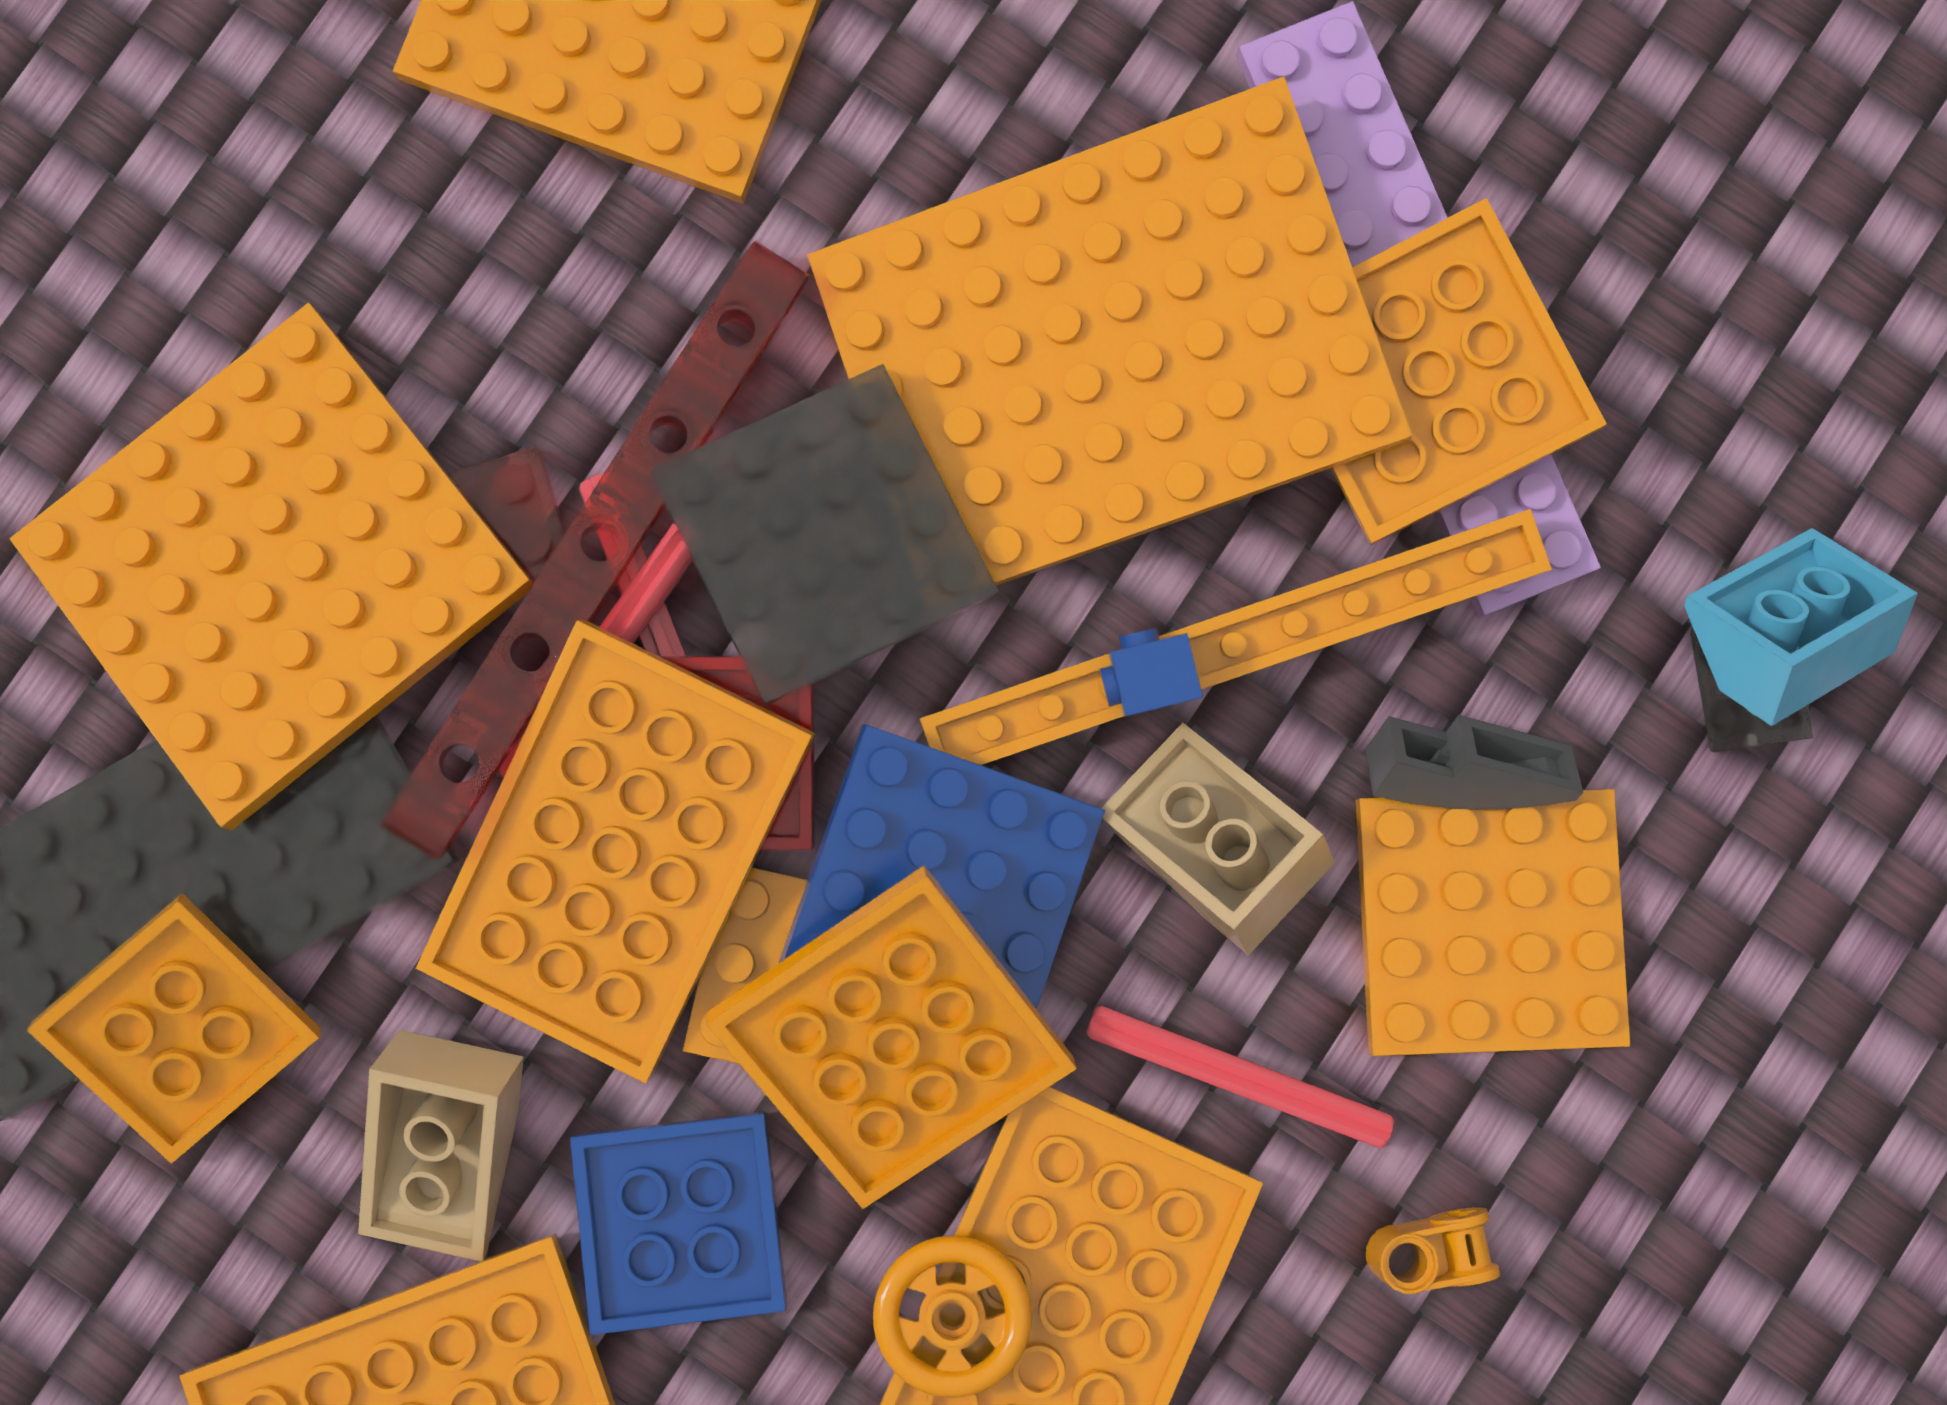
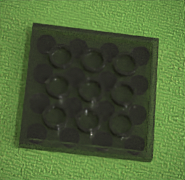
M884 364L878 365L650 470L651 479L764 706L770 705L986 601L998 593V589Z

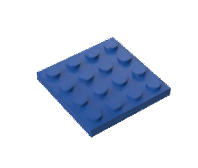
M862 724L779 963L925 865L1037 1009L1105 810L873 726Z

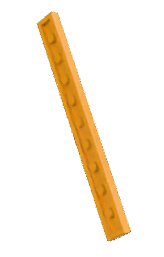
M1528 509L1161 635L1159 638L1161 640L1188 634L1202 690L1550 571L1552 568L1532 511ZM1109 654L920 718L929 747L978 765H983L1123 717L1121 704L1108 706L1101 678L1100 668L1111 666Z

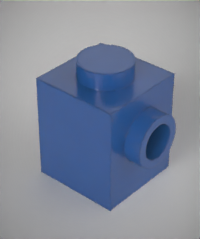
M1157 628L1121 636L1119 640L1122 649L1109 653L1111 666L1100 668L1108 706L1121 704L1124 716L1203 698L1187 633L1160 640Z

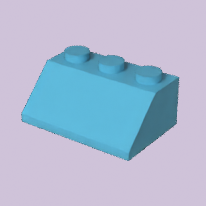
M1811 528L1689 594L1686 597L1684 608L1719 690L1746 708L1750 713L1773 726L1895 653L1918 593Z

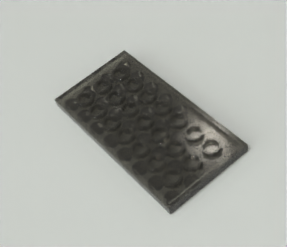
M377 715L232 831L219 826L157 740L152 741L0 828V1121L12 1119L79 1080L77 1076L27 1031L31 1022L180 894L183 893L265 973L459 861Z

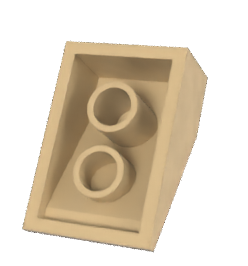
M1184 723L1167 738L1101 808L1105 810L1102 821L1202 917L1248 956L1335 863L1323 833Z
M399 1030L369 1069L359 1235L476 1261L484 1260L488 1252L519 1111L523 1056Z

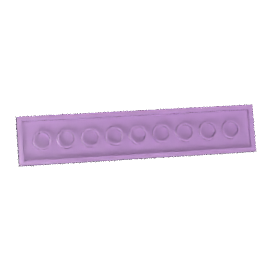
M1353 1L1238 47L1236 57L1250 89L1277 78L1285 77L1352 267L1448 218ZM1552 455L1434 513L1442 534L1446 538L1528 509L1532 511L1552 570L1471 597L1479 618L1601 568Z

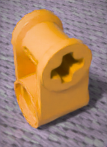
M1472 1207L1449 1210L1435 1214L1430 1218L1388 1225L1378 1229L1370 1237L1366 1247V1261L1370 1271L1382 1282L1404 1294H1416L1449 1286L1476 1285L1492 1281L1501 1276L1498 1264L1491 1262L1484 1229V1224L1489 1221L1487 1208ZM1411 1243L1414 1250L1412 1266L1404 1273L1392 1274L1389 1268L1391 1252L1401 1244Z

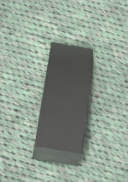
M1462 715L1456 717L1447 731L1388 716L1366 748L1372 795L1399 802L1452 809H1507L1577 801L1583 793L1571 745Z

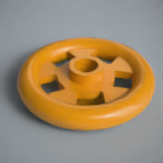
M941 1236L914 1245L900 1255L889 1267L879 1284L875 1296L873 1327L878 1347L884 1359L903 1381L922 1392L934 1396L948 1398L970 1396L991 1388L1009 1374L1021 1358L1031 1330L1030 1298L1021 1275L1010 1260L1001 1252L982 1241L969 1237ZM943 1263L965 1264L966 1282L964 1284L960 1282L938 1284L936 1282V1265ZM996 1285L1001 1294L1005 1312L988 1318L985 1317L984 1304L977 1293L980 1290ZM907 1288L925 1293L926 1295L920 1306L918 1320L899 1315L901 1301ZM953 1303L963 1308L965 1318L959 1325L949 1326L941 1320L939 1313L947 1304ZM981 1334H985L995 1349L983 1361L972 1366L961 1352V1349L970 1346ZM922 1336H925L934 1346L946 1350L936 1368L926 1364L912 1352Z

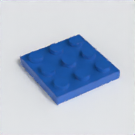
M766 1111L574 1134L570 1137L590 1335L786 1311L788 1305Z

